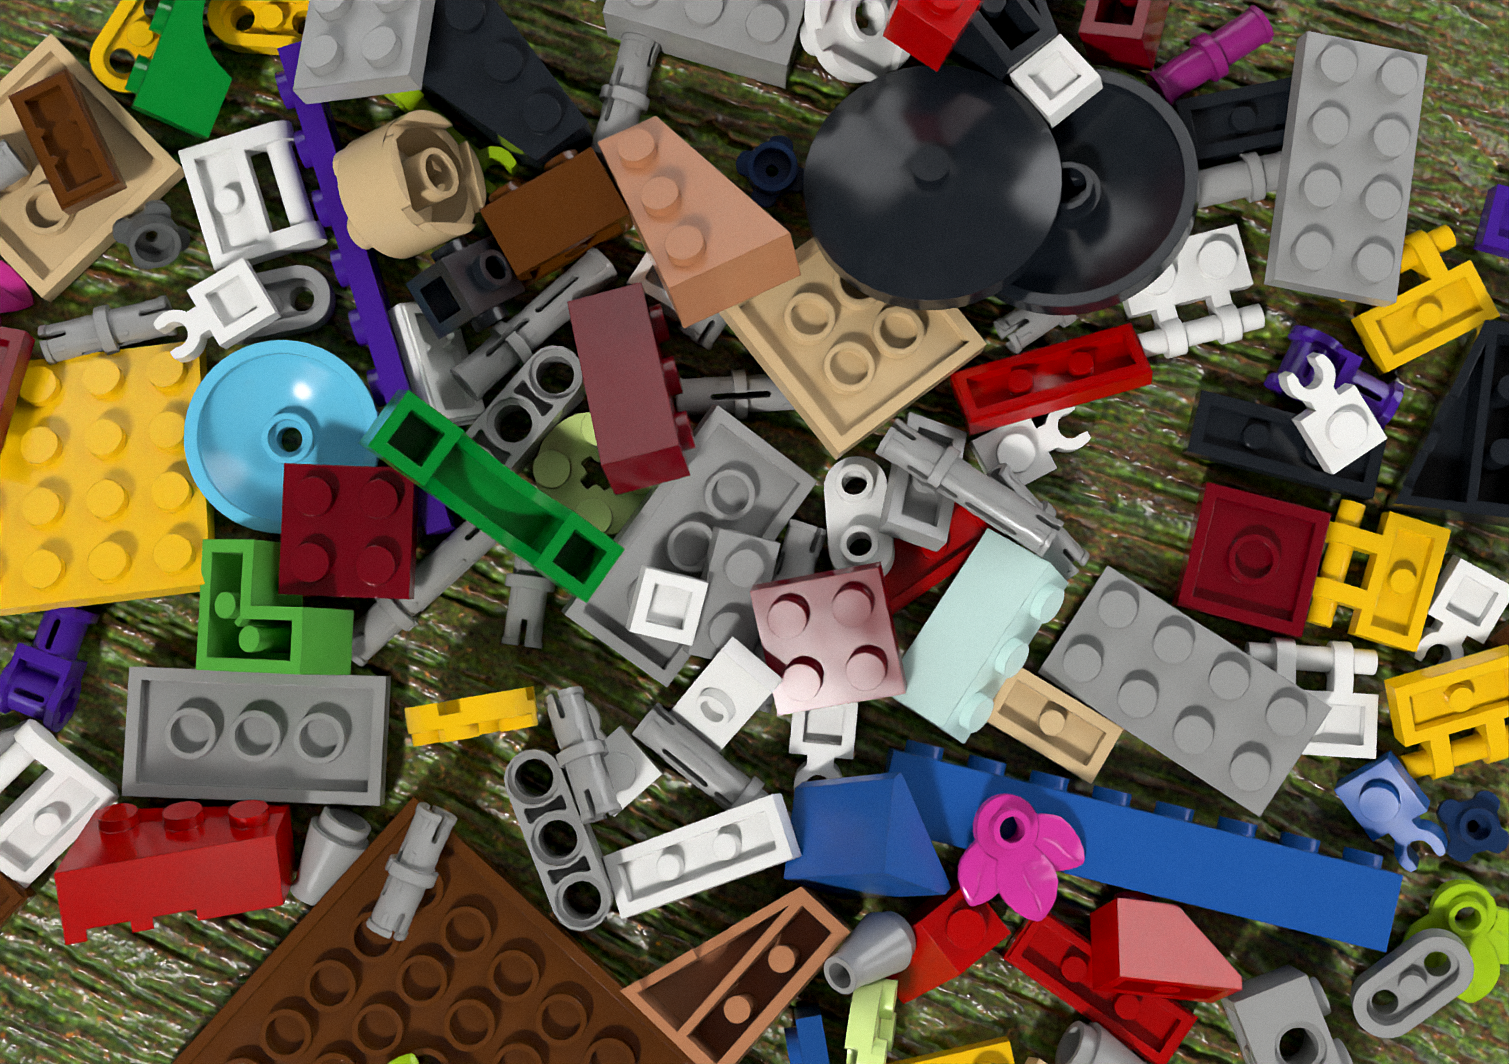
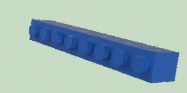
M907 739L904 751L889 747L883 773L902 772L931 841L967 849L975 840L973 821L981 804L997 794H1013L1028 801L1036 813L1054 814L1062 817L1071 825L1080 838L1084 848V863L1076 868L1057 872L1382 952L1387 951L1403 875L1381 868L1384 856L1344 846L1342 858L1319 853L1320 840L1281 831L1278 843L1255 837L1258 825L1224 816H1219L1216 827L1192 822L1194 809L1156 800L1154 812L1130 806L1132 794L1094 785L1092 796L1067 791L1070 779L1041 771L1031 770L1029 781L1004 775L1007 763L969 754L967 766L942 760L944 748ZM1014 817L1006 818L1000 826V835L1003 840L1011 838L1016 831L1017 824Z

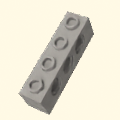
M1289 964L1242 982L1243 990L1221 999L1246 1064H1353L1343 1042L1339 1038L1332 1039L1323 1016L1330 1014L1331 1009L1319 981L1315 977L1308 978L1307 974ZM1301 1028L1304 1035L1301 1048L1291 1056H1281L1279 1045L1282 1036L1290 1029Z

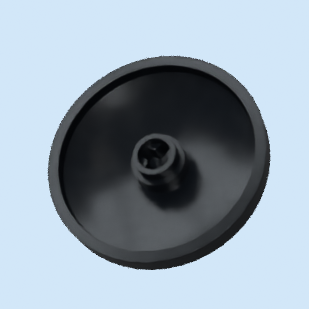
M923 65L897 70L880 76L859 87L835 107L823 122L810 147L805 164L803 194L807 219L814 240L826 261L847 283L860 292L893 306L916 310H945L966 306L991 297L1020 278L1032 266L1048 243L1057 221L1062 189V168L1059 152L1048 125L1033 105L1015 89L992 76L972 69L942 65L938 72H936L929 66Z
M1094 69L1101 77L1103 88L1055 127L1051 128L1048 125L1059 152L1062 168V189L1057 221L1051 237L1040 256L1020 278L1005 289L994 294L993 296L1016 308L1045 315L1068 316L1095 312L1117 305L1147 288L1165 272L1181 252L1191 233L1199 205L1200 180L1194 145L1182 119L1172 106L1154 90L1133 78L1112 71ZM1013 85L1010 86L1018 92V90Z

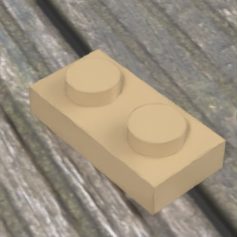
M1021 668L1013 677L1005 680L993 699V710L987 720V723L1090 784L1094 781L1124 728L1024 668Z

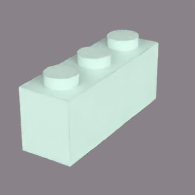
M987 528L902 658L908 686L906 694L891 697L964 744L970 734L980 730L989 719L994 706L993 699L1005 680L1016 675L1023 667L1029 653L1028 645L1042 623H1048L1058 613L1064 600V589L1068 582L1050 562Z

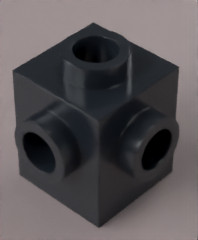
M493 234L471 245L468 244L464 236L445 244L430 255L435 263L406 283L439 340L469 324L472 325L476 333L489 328L510 315L504 304L525 291L524 286L515 274Z

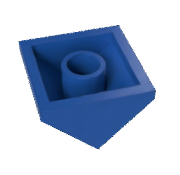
M902 772L806 781L800 783L795 788L791 824L802 856L786 862L784 879L844 900L945 895L951 888Z

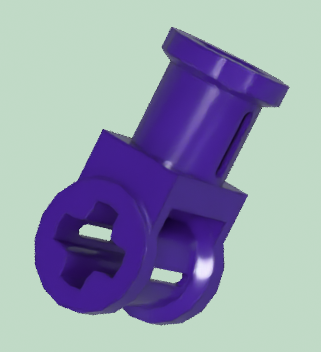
M1292 326L1287 336L1291 344L1277 372L1268 374L1264 382L1265 387L1291 403L1306 407L1302 400L1292 398L1282 390L1278 375L1284 371L1292 372L1298 378L1301 386L1306 387L1313 381L1315 375L1314 369L1309 364L1306 356L1312 352L1323 354L1332 362L1335 369L1336 378L1333 387L1337 389L1344 383L1355 385L1383 430L1399 407L1405 386L1397 381L1387 384L1359 370L1358 368L1363 358L1346 350L1341 343L1331 336L1307 326Z
M85 606L44 611L33 642H18L12 660L6 665L0 675V712L7 714L15 710L42 720L44 727L56 733L61 731L70 720L76 708L81 692V679L88 662L78 659L77 655L89 624L97 623L100 613Z

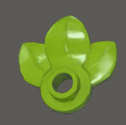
M1462 879L1450 880L1441 884L1435 890L1429 904V914L1408 927L1402 943L1416 933L1430 928L1444 929L1458 936L1472 957L1474 974L1468 988L1458 995L1457 998L1467 1003H1474L1485 997L1493 989L1500 976V964L1509 965V909L1497 906L1489 891L1477 882ZM1462 908H1475L1467 918L1455 920L1457 912ZM1439 951L1431 952L1426 956L1424 964L1432 968L1439 967L1444 964L1447 955Z

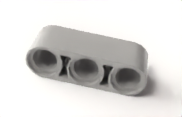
M552 345L541 348L531 356L466 431L467 435L490 455L519 475L539 452L540 446L547 435L556 425L568 418L584 399L586 390L578 357L574 352L562 346ZM556 364H566L573 368L574 379L566 391L552 394L543 390L541 384L542 376L549 367ZM516 411L530 414L532 428L528 436L522 441L515 443L504 441L500 432L504 418Z
M543 746L529 748L513 757L506 767L504 782L507 794L552 910L559 922L569 929L577 931L593 929L602 923L614 902V893L602 858V852L591 824L581 823V814L567 771L559 768L555 758L558 752ZM530 759L542 760L551 768L554 779L552 787L547 793H532L523 785L521 771L526 761ZM563 820L573 826L577 835V844L573 851L562 854L554 852L548 847L544 838V831L548 822ZM578 881H586L596 886L601 896L600 908L590 913L578 912L572 908L567 896L569 885Z

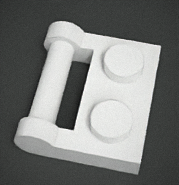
M290 121L269 122L178 151L211 262L216 272L242 257L252 266L293 252L314 250L328 242L324 227L320 221H315L292 148L295 142L293 137L294 130ZM263 152L269 155L290 223V227L273 232L250 157Z
M28 719L14 733L16 741L0 756V793L35 759L48 768L0 815V871L24 888H27L78 838L96 810L112 805L119 798L118 789L115 784L59 743L47 728L33 719Z

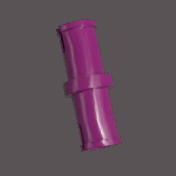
M1251 5L1245 12L1209 35L1206 32L1199 33L1190 40V47L1154 71L1146 73L1145 81L1147 86L1172 106L1173 102L1210 79L1217 82L1229 73V66L1263 44L1271 42L1273 40L1272 37H1274L1272 26L1260 8Z

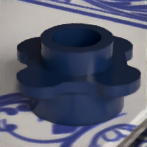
M782 135L773 136L769 142L760 144L753 151H743L737 157L736 170L739 175L747 178L753 190L751 199L761 208L773 207L777 198L789 192L801 193L803 191L805 169L798 166L796 156L793 153V143L789 138ZM773 166L778 169L777 176L769 177L766 170L769 167Z
M1481 790L1476 792L1472 799H1445L1439 804L1436 816L1439 820V826L1447 836L1448 846L1446 852L1452 859L1466 862L1470 860L1474 853L1486 850L1492 853H1501L1507 848L1509 834L1501 828L1497 814L1500 808V800L1494 793ZM1471 820H1475L1478 823V828L1474 832H1470L1468 829V823Z

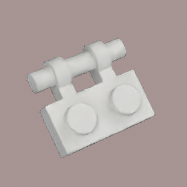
M1237 224L1189 236L1181 252L1159 278L1138 294L1122 302L1127 320L1148 314L1152 315L1155 330L1136 334L1146 358L1159 354H1164L1168 359L1187 354L1188 347L1214 340H1218L1222 345L1242 339L1243 333L1264 328L1265 326L1264 313L1258 303L1236 308L1231 299L1230 293L1248 289L1253 285ZM1202 300L1206 301L1209 316L1183 323L1178 318L1175 307Z
M1272 637L1269 643L1246 642L1245 653L1296 684V670L1325 672L1327 677L1326 691H1305L1323 701L1332 709L1303 751V755L1376 759L1379 695L1353 693L1354 674L1374 675L1378 667L1376 650L1355 649L1352 643L1345 641H1329L1326 647L1296 645L1293 638Z

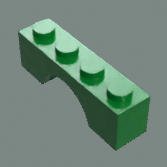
M160 0L148 29L160 35L151 59L138 54L124 89L136 94L131 105L132 109L205 140L209 138L232 77L218 64L207 45L203 30V10L206 0Z
M398 389L359 441V444L531 568L569 595L585 603L589 601L625 550V548L576 512L549 497L514 473L480 447L463 429L410 390Z

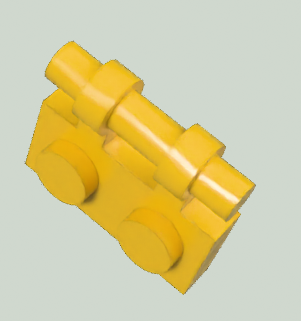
M1446 224L1427 233L1423 230H1417L1404 238L1400 274L1412 269L1417 272L1422 284L1399 296L1397 295V301L1387 307L1371 305L1372 309L1351 319L1379 375L1387 373L1477 328L1485 320H1493L1500 316L1471 260L1449 271L1445 266L1440 254L1456 246L1455 235Z
M1341 499L1335 522H1329L1325 543L1328 546L1319 577L1316 576L1312 601L1306 621L1331 628L1337 606H1345L1354 609L1347 634L1402 651L1417 652L1451 530L1388 511L1381 514L1377 531L1373 533L1360 529L1366 506L1355 501ZM1353 551L1369 555L1360 588L1344 583Z
M1507 644L1384 680L1394 737L1405 747L1420 743L1419 751L1397 757L1413 779L1428 775L1430 779L1435 780L1452 775L1456 766L1480 759L1490 764L1509 757V724L1505 725L1504 718L1509 717V646ZM1475 727L1473 735L1453 741L1449 740V734Z

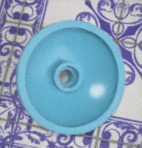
M270 340L259 342L237 350L221 360L210 370L197 387L189 404L184 425L186 460L196 485L205 498L219 512L232 521L253 530L281 534L284 463L377 467L379 458L360 445L359 441L379 416L375 401L363 380L349 365L334 354L320 347L299 341ZM296 428L302 435V443L297 450L288 452L282 446V436L287 430Z

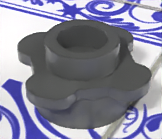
M148 201L142 212L130 219L120 218L113 224L112 234L114 239L118 243L127 245L133 263L138 268L153 269L166 266L173 262L179 253L184 251L190 244L188 230L176 225L170 217L171 209L164 201ZM149 231L157 232V236L148 239L145 237Z

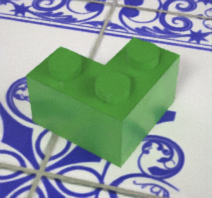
M203 539L201 573L205 584L200 585L196 670L298 675H351L354 610L302 607L303 595L278 594L281 542L254 539Z

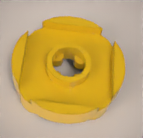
M534 686L404 708L408 734L412 736L413 747L478 737L481 734L498 731L504 732L538 725L536 713L538 708Z

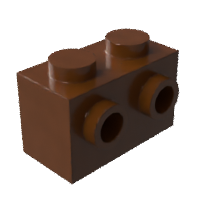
M592 147L581 153H578L576 149H571L555 156L544 166L545 173L526 184H523L521 180H516L501 186L489 196L490 204L479 209L524 288L582 257L591 247L598 248L633 228L627 207Z

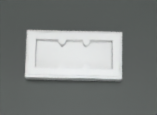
M417 302L399 303L388 310L412 392L457 426L473 424L486 410L483 400L476 401L460 387L450 372L454 366L459 365L469 356L461 329L439 340Z
M732 637L669 713L719 753L783 679L737 639Z

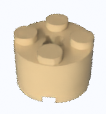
M427 110L409 112L353 140L346 148L334 155L332 162L333 170L337 177L341 202L348 216L347 230L351 239L360 248L366 250L374 248L389 257L405 259L464 235L476 226V224H472L475 214L480 212L479 209L483 208L486 202V186L483 171L470 144L465 141L458 145L455 139L445 130L453 125L443 116Z

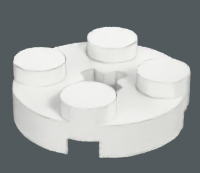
M892 0L805 1V21L800 28L801 44L809 55L816 56L823 68L837 79L849 83L871 82L885 75L888 71H897L910 56L908 52L883 36ZM861 3L863 4L862 15L868 19V27L863 29L858 28L855 18L856 8Z

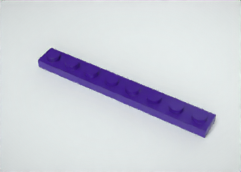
M299 41L277 48L284 70L276 72L275 79L286 108L288 110L296 108L302 129L293 132L294 142L306 169L314 167L320 189L311 192L313 204L324 228L332 226L338 249L330 251L332 266L342 287L350 285L357 308L349 310L348 316L359 346L369 345L375 368L367 371V378L374 400L378 407L387 405L398 389L410 390L411 392L412 389L388 314V310L392 308L375 250L374 248L368 250L360 248L351 239L347 230L348 216L341 202L337 177L332 164L334 155L342 150L343 146L329 102L305 104L293 91L302 42ZM419 487L417 527L424 526L426 534L436 538L451 534L460 526L456 513Z

